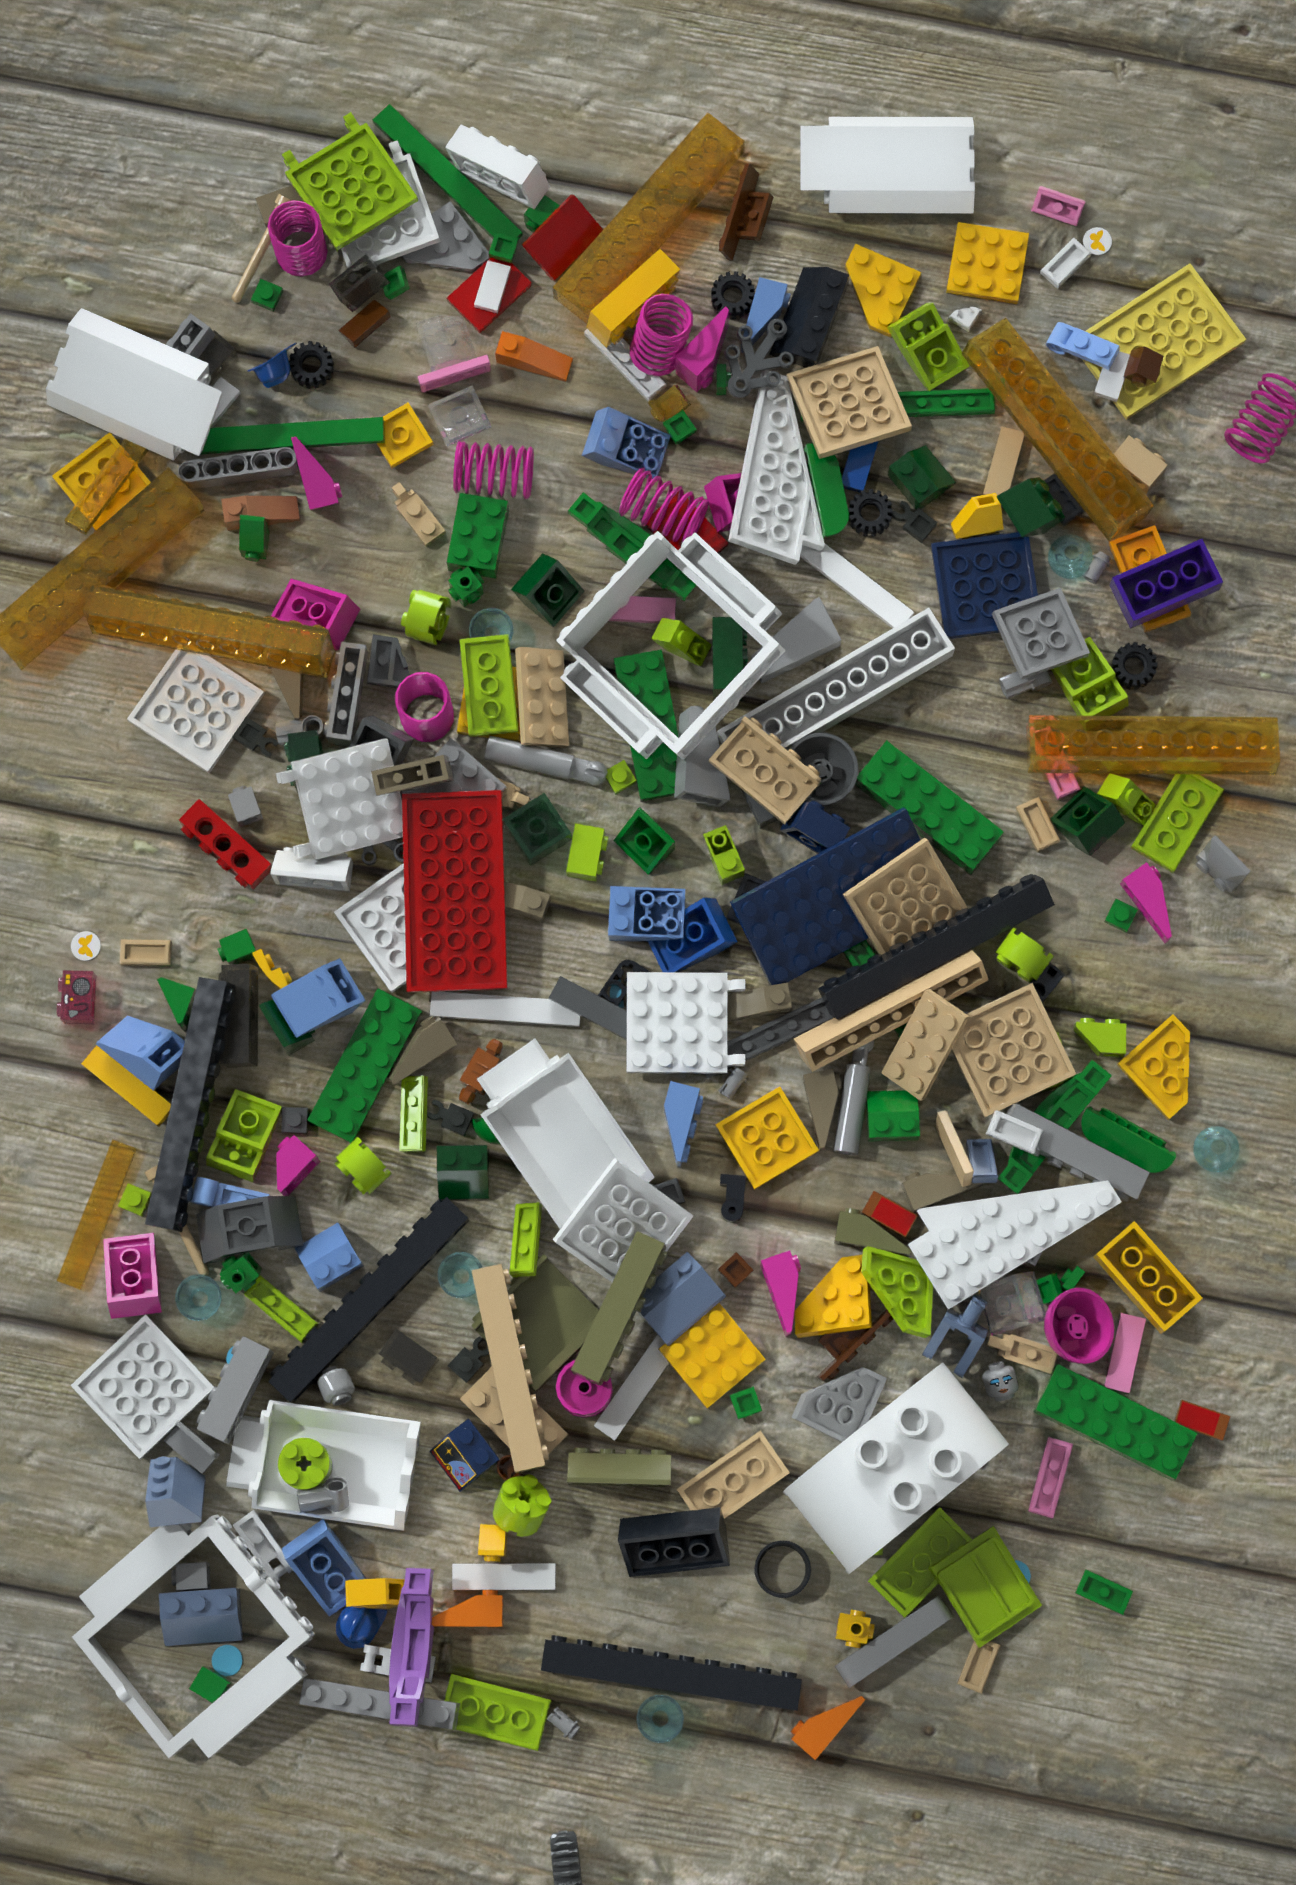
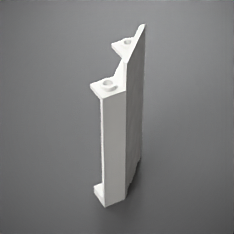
M829 117V125L801 126L800 189L824 190V204H828L829 213H974L973 117Z
M81 308L68 324L66 334H69L66 347H60L54 366L58 367L54 380H49L46 387L47 405L173 461L179 453H183L185 450L199 456L204 448L222 398L221 390L209 386L211 380L209 364Z
M533 1039L477 1078L491 1099L486 1104L488 1109L480 1115L559 1229L569 1219L614 1158L648 1183L655 1178L569 1053L561 1058L556 1055L549 1059L537 1040Z
M269 1400L267 1410H262L260 1418L243 1415L234 1434L226 1487L247 1489L248 1497L252 1498L253 1509L404 1531L409 1509L410 1489L413 1484L416 1452L418 1451L421 1422ZM298 1438H311L327 1449L332 1460V1471L329 1478L341 1477L347 1481L349 1506L345 1510L334 1512L328 1508L300 1513L297 1489L291 1487L282 1479L278 1469L279 1455L286 1444ZM304 1458L303 1462L299 1463V1467L306 1471L307 1466H311V1462Z

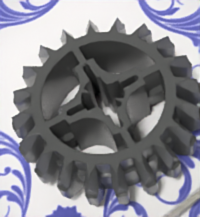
M565 1830L553 1833L550 1837L554 1885H582L579 1849L575 1832Z

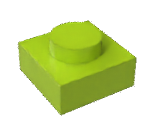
M625 760L607 769L606 780L615 795L637 783Z
M128 1183L118 1207L142 1217L152 1193Z

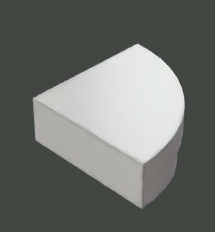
M976 307L956 310L949 316L948 320L969 332L982 310Z

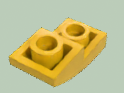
M262 949L252 952L263 973L279 990L293 982L289 973H283L281 967L271 971L275 965L270 954L264 955Z

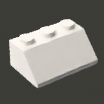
M286 847L283 851H276L271 868V876L277 885L350 892L353 861L345 853L317 860L313 859L312 853L299 857L294 855L293 848Z

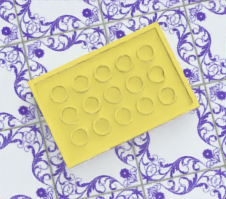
M1191 263L1085 331L1119 345L1120 352L1130 354L1131 350L1145 346L1164 356L1156 383L1145 387H1137L1132 385L1130 380L1124 379L1117 402L1113 401V403L1126 420L1246 341L1244 335ZM1083 360L1098 381L1103 367Z

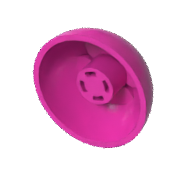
M1073 1288L1058 1295L1049 1305L1044 1318V1332L1050 1347L1061 1358L1072 1363L1088 1364L1098 1361L1108 1352L1114 1337V1321L1108 1305L1097 1293L1086 1288Z

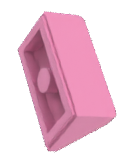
M1040 186L1031 211L1077 226L1086 201Z

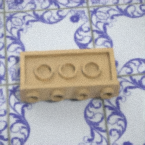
M744 716L738 727L711 756L709 763L785 825L820 785V773L813 766H806L799 761L801 757L792 749L787 751L782 747V742L777 736L772 733L768 735L762 730L763 726L752 717L749 719Z

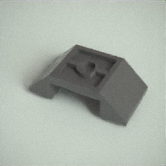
M265 1196L217 1205L196 1214L203 1264L225 1261L232 1255L275 1247L278 1250H285L304 1246L296 1196Z

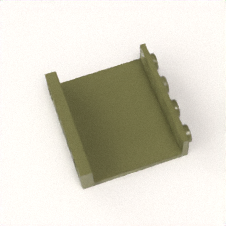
M545 1254L541 1257L538 1256L536 1276L513 1277L511 1284H509L511 1287L508 1289L509 1295L514 1294L517 1309L512 1310L514 1320L519 1319L522 1334L518 1335L519 1345L525 1344L528 1359L523 1360L525 1370L530 1369L533 1384L529 1386L536 1393L581 1349L599 1312L548 1260ZM479 1311L473 1317L474 1323L471 1326L486 1341L482 1317Z

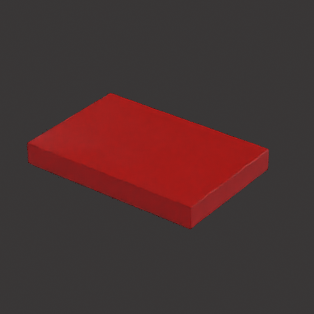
M571 194L532 233L522 246L548 277L555 281L604 230L578 198Z
M494 258L488 259V261L511 266L498 314L474 307L487 261L446 298L447 302L479 333L486 329L532 286V282L512 263Z
M679 491L670 501L658 529L654 532L651 529L652 524L661 506L652 513L645 526L653 535L657 531L662 535L664 526L676 506ZM688 498L680 507L671 530L665 536L677 550L681 548L687 526L697 509L695 507L689 515L678 541L673 542V535L687 510ZM704 517L696 534L719 554L728 546V542Z

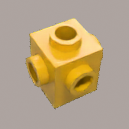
M850 1610V1614L839 1613L835 1639L845 1640V1646L860 1648L861 1643L867 1644L868 1639H873L875 1624L870 1623L871 1618L865 1617L866 1612ZM853 1624H857L860 1627L859 1633L854 1634L851 1631Z

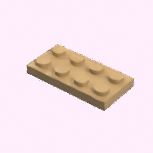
M518 647L515 649L521 745L566 748L569 746L566 685L560 678L565 670L563 650Z
M931 989L925 990L881 1073L920 1101L924 1100L970 1016Z
M491 1367L460 1400L509 1447L494 1373ZM538 1405V1409L534 1410L536 1420L541 1419L544 1435H539L541 1446L546 1445L548 1454H550L569 1434Z
M760 1430L676 1490L690 1510L721 1507L723 1517L726 1519L790 1474V1472Z

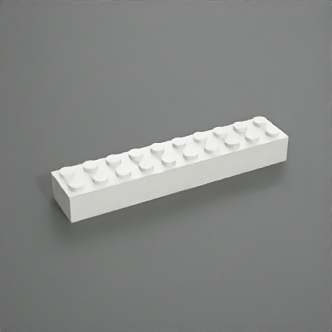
M927 608L717 731L718 740L722 745L738 727L743 717L746 716L749 719L751 717L756 719L763 726L762 730L768 735L772 733L777 736L782 742L781 746L788 751L799 739L810 734L826 731L953 656L955 648L930 608Z

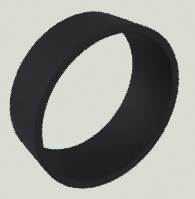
M775 1541L765 1546L758 1554L754 1567L755 1577L760 1587L766 1593L778 1598H788L800 1593L806 1587L811 1576V1563L808 1555L799 1545L790 1541ZM779 1546L794 1549L801 1555L805 1563V1576L802 1583L795 1590L787 1593H778L770 1590L761 1580L759 1566L763 1556L770 1549Z

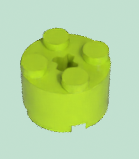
M413 590L409 598L410 607L408 612H404L402 616L401 626L405 627L407 637L437 645L436 640L441 641L449 622L450 615H446V607L451 608V600L448 597L424 590Z
M1012 928L995 952L998 955L996 959L1008 969L1011 966L1018 969V976L1026 982L1030 983L1033 979L1037 981L1054 956L1050 952L1046 956L1043 951L1044 947L1022 932L1017 936V930Z
M357 1137L336 1156L338 1161L334 1164L346 1177L351 1174L355 1178L352 1183L363 1195L366 1192L371 1194L392 1173L388 1169L383 1172L386 1166L364 1143L359 1146L362 1140Z
M298 1438L283 1447L278 1459V1469L282 1479L288 1485L297 1490H307L322 1486L326 1482L332 1471V1460L327 1449L318 1441L311 1438ZM304 1458L311 1462V1466H307L306 1471L299 1467V1463H302Z
M527 1474L525 1476L512 1477L505 1481L494 1504L493 1518L496 1524L507 1533L510 1530L516 1532V1536H530L540 1528L551 1504V1498L546 1488L538 1482L535 1476Z

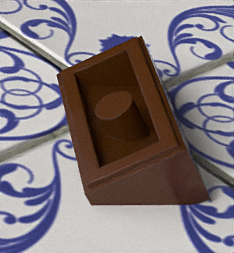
M374 299L338 331L356 348L391 317L390 312Z

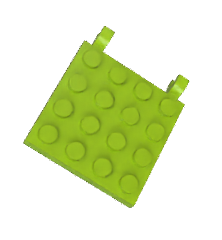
M351 112L343 116L344 124L349 133L301 163H298L291 150L282 154L283 161L289 169L285 172L287 179L302 201L311 205L319 214L323 232L336 251L418 202L417 195L368 124L364 123L360 126Z

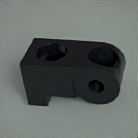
M1050 962L1037 981L1033 979L1029 984L1033 983L1043 1003L1064 978L1065 974Z
M721 1174L720 1186H727L726 1201L721 1208V1216L726 1222L735 1223L742 1217L746 1176Z

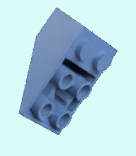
M606 407L595 413L582 456L603 466L634 475L639 469L645 468V471H651L653 479L659 474L670 435L613 408Z
M610 886L609 941L638 942L683 939L685 889Z
M340 958L315 969L271 994L296 1038L353 1013L366 1001Z
M126 1016L97 1041L96 1045L154 1091L179 1068L185 1041L171 1030Z
M670 1081L664 1103V1113L676 1166L681 1168L682 1162L687 1163L691 1145L687 1144L688 1138H694L697 1121L694 1120L695 1114L700 1115L704 1096H700V1088Z

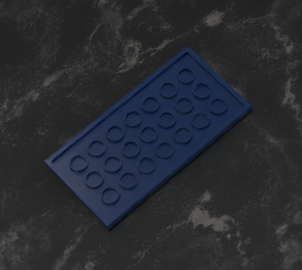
M901 808L730 901L769 985L788 983L869 938L843 893L920 841L907 809Z

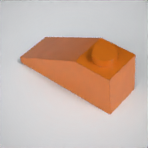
M504 331L501 333L495 352L498 364L565 382L567 381L573 361L572 357L538 342Z
M482 1590V1595H476L433 1616L431 1625L433 1627H503L504 1596L498 1595V1590Z
M859 1696L810 1717L805 1722L799 1720L790 1731L794 1734L791 1740L816 1760L866 1699Z

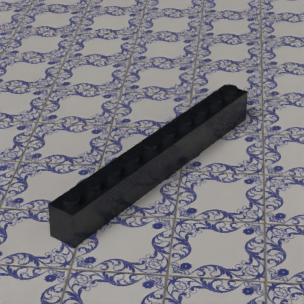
M1033 874L1026 875L1020 879L1018 884L1003 887L998 891L997 895L991 898H982L977 901L976 906L970 909H961L955 913V917L949 920L938 921L933 925L932 929L926 932H917L911 936V940L905 943L894 944L889 948L890 951L882 955H873L867 960V963L861 966L850 967L845 971L846 974L838 978L832 977L823 983L824 985L819 987L818 990L829 1014L835 1019H839L1054 906L1055 904L1044 879Z
M203 977L198 979L145 1225L182 1232L183 1227L187 1224L188 1203L193 1197V1180L199 1170V1152L204 1147V1129L207 1127L210 1118L208 1113L209 1106L215 1096L214 1083L220 1073L219 1060L226 1045L224 1037L226 1029L230 1026L231 1022L230 1009L236 999L235 985L229 982Z
M447 1197L443 1201L438 1199L431 1206L430 1210L432 1212L426 1219L421 1217L412 1226L414 1231L408 1237L404 1235L396 1242L394 1246L397 1249L390 1256L385 1254L377 1262L379 1267L372 1274L368 1272L359 1281L361 1286L355 1292L349 1291L342 1298L341 1302L343 1304L336 1311L333 1308L323 1318L325 1323L319 1329L315 1327L307 1334L305 1338L308 1341L301 1348L297 1345L288 1354L290 1359L283 1366L279 1364L270 1373L272 1378L268 1382L290 1403H294L322 1374V1371L328 1368L470 1221Z
M552 1635L551 1640L545 1639L541 1671L798 1711L802 1679H797V1673L782 1671L781 1676L771 1675L772 1669L756 1667V1672L745 1671L746 1665L731 1663L730 1668L720 1667V1661L705 1659V1663L700 1664L694 1663L695 1657L679 1655V1660L668 1659L669 1653L654 1651L653 1656L643 1655L644 1649L628 1647V1652L617 1651L618 1645L603 1643L602 1648L592 1647L593 1641L577 1639V1644L566 1643L567 1637Z

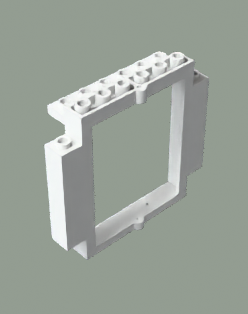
M657 531L646 539L644 546L637 553L630 556L624 568L611 577L610 583L595 594L593 601L586 608L579 611L573 623L560 632V637L556 641L577 659L565 668L564 674L560 678L645 759L664 742L684 760L724 716L738 705L739 700L786 651L766 632L782 613L696 533L687 537L683 541L681 548L677 550ZM666 558L763 646L759 653L679 738L583 648L609 619L628 603L635 591Z
M218 1514L208 1518L193 1532L191 1530V1523L160 1526L79 1596L95 1617L74 1634L72 1638L115 1690L118 1698L127 1705L168 1758L175 1756L192 1740L196 1742L208 1759L213 1757L308 1675L303 1661L298 1657L294 1658L292 1654L313 1639L312 1637L315 1635L312 1631L313 1625L305 1616L301 1617L295 1610L297 1606L289 1596L284 1597L279 1590L281 1587L277 1580L272 1576H267L263 1571V1563L256 1556L252 1557L246 1550L248 1548L246 1542L240 1536L236 1537L230 1530L232 1528L230 1522L224 1516L220 1517ZM209 1537L242 1577L247 1587L255 1593L289 1635V1638L177 1735L173 1736L94 1638V1635Z

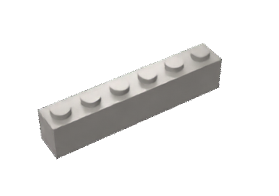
M1019 1104L1009 1106L1007 1115L1043 1130L1035 1153L1032 1155L1039 1157L1041 1154L1048 1158L1047 1162L1058 1168L1064 1166L1070 1169L1069 1174L1082 1180L1084 1177L1093 1181L1092 1183L1108 1180L1123 1202L1138 1199L1150 1172Z
M304 1678L299 1703L301 1705L390 1719L389 1691ZM424 1697L423 1703H420L418 1724L456 1730L460 1703Z

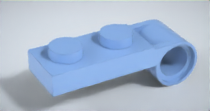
M1062 322L1056 324L1046 342V346L1057 354L1064 355L1067 352L1107 370L1110 369L1120 351L1119 345Z
M197 1177L193 1189V1197L190 1202L212 1208L217 1205L270 1196V1194Z

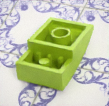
M925 303L887 327L904 358L928 391L970 367L948 324H944L934 303Z
M1091 637L1084 639L1090 652L1087 657L1051 669L1066 698L1086 729L1129 706L1128 695L1117 681L1115 672Z
M235 1089L216 1130V1137L206 1156V1165L254 1182L274 1133L282 1106Z

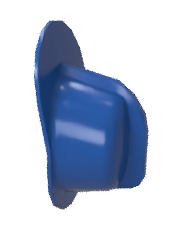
M297 343L290 345L267 362L247 370V372L253 370L266 388L284 382L290 374L287 351Z
M345 1605L336 1623V1634L339 1640L345 1646L353 1649L363 1648L365 1644L369 1645L384 1622L387 1609L346 1607Z

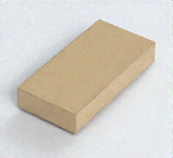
M1039 797L1016 807L1037 852L1060 842Z
M121 939L120 965L171 966L172 942L171 940Z
M973 1641L957 1684L982 1694L1000 1645L989 1641L978 1648L975 1641Z

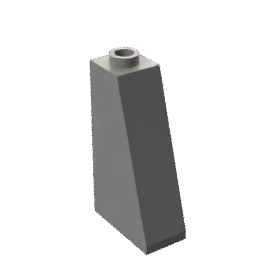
M820 597L813 600L772 637L786 651L759 680L762 684L841 646V638ZM763 646L751 656V660L759 653Z
M691 706L680 714L678 738L704 712L702 707ZM716 727L710 731L684 760L677 755L674 798L715 807H721L730 800L726 776L709 763L711 756L720 747Z

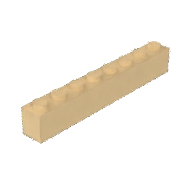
M970 949L839 1019L833 1018L794 1038L801 1059L813 1072L902 1026L909 1021L924 991L927 989H931L945 1000L950 1001L989 980L983 962Z
M502 1264L471 1270L515 1473L546 1467L545 1461L550 1459L547 1446H541L539 1435H544L541 1419L536 1420L534 1410L538 1409L536 1395H530L528 1385L533 1384L530 1369L525 1370L523 1360L528 1358L525 1344L519 1345L518 1335L522 1334L519 1319L514 1320L512 1310L517 1309L514 1294H508L507 1285L511 1284L508 1269L503 1270Z

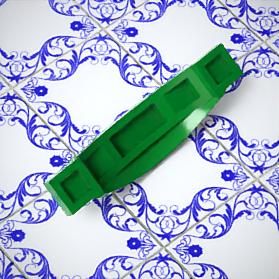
M584 492L568 510L570 516L584 525L588 533L606 545V549L625 564H627L630 556L637 553L644 546L646 539L651 536L626 517L620 516L618 512L601 502L594 501ZM668 558L648 577L662 589L667 588L683 601L687 599L697 586Z
M1091 1060L1081 1073L1071 1077L1052 1091L1034 1110V1113L1068 1130L1112 1075L1095 1061ZM1013 1146L1008 1165L998 1176V1180L1018 1194L1046 1157L1041 1154L1037 1157Z

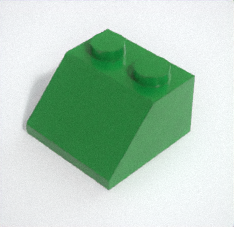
M906 1090L867 1091L868 1142L919 1140V1107L916 1097Z

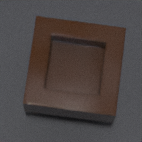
M737 1252L718 1268V1271L734 1288L754 1271Z

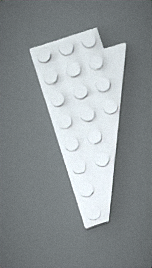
M768 369L763 370L761 377H766L771 371ZM780 374L781 381L777 387L771 388L766 386L758 388L728 542L796 565L800 560L802 545L821 551L825 543L787 376ZM770 376V377H769V380H770L771 382H773V383L777 382L776 377H774V376Z
M1107 1180L921 1208L917 1210V1213L929 1231L909 1243L908 1246L949 1310L1120 1204L1121 1200Z

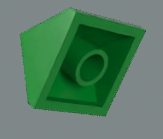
M641 807L635 811L613 840L648 875L675 850V841Z
M160 977L157 981L178 1025L186 1032L196 989Z

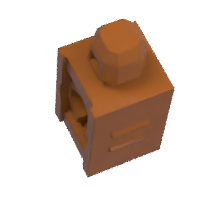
M492 1039L486 1046L487 1051L479 1047L477 1048L460 1078V1082L466 1088H462L459 1100L467 1105L471 1104L476 1098V1092L483 1096L486 1094L477 1078L501 1062L496 1056H500L503 1043L496 1039Z

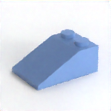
M324 1519L282 1548L286 1562L329 1617L346 1605L345 1581L366 1579L338 1536Z

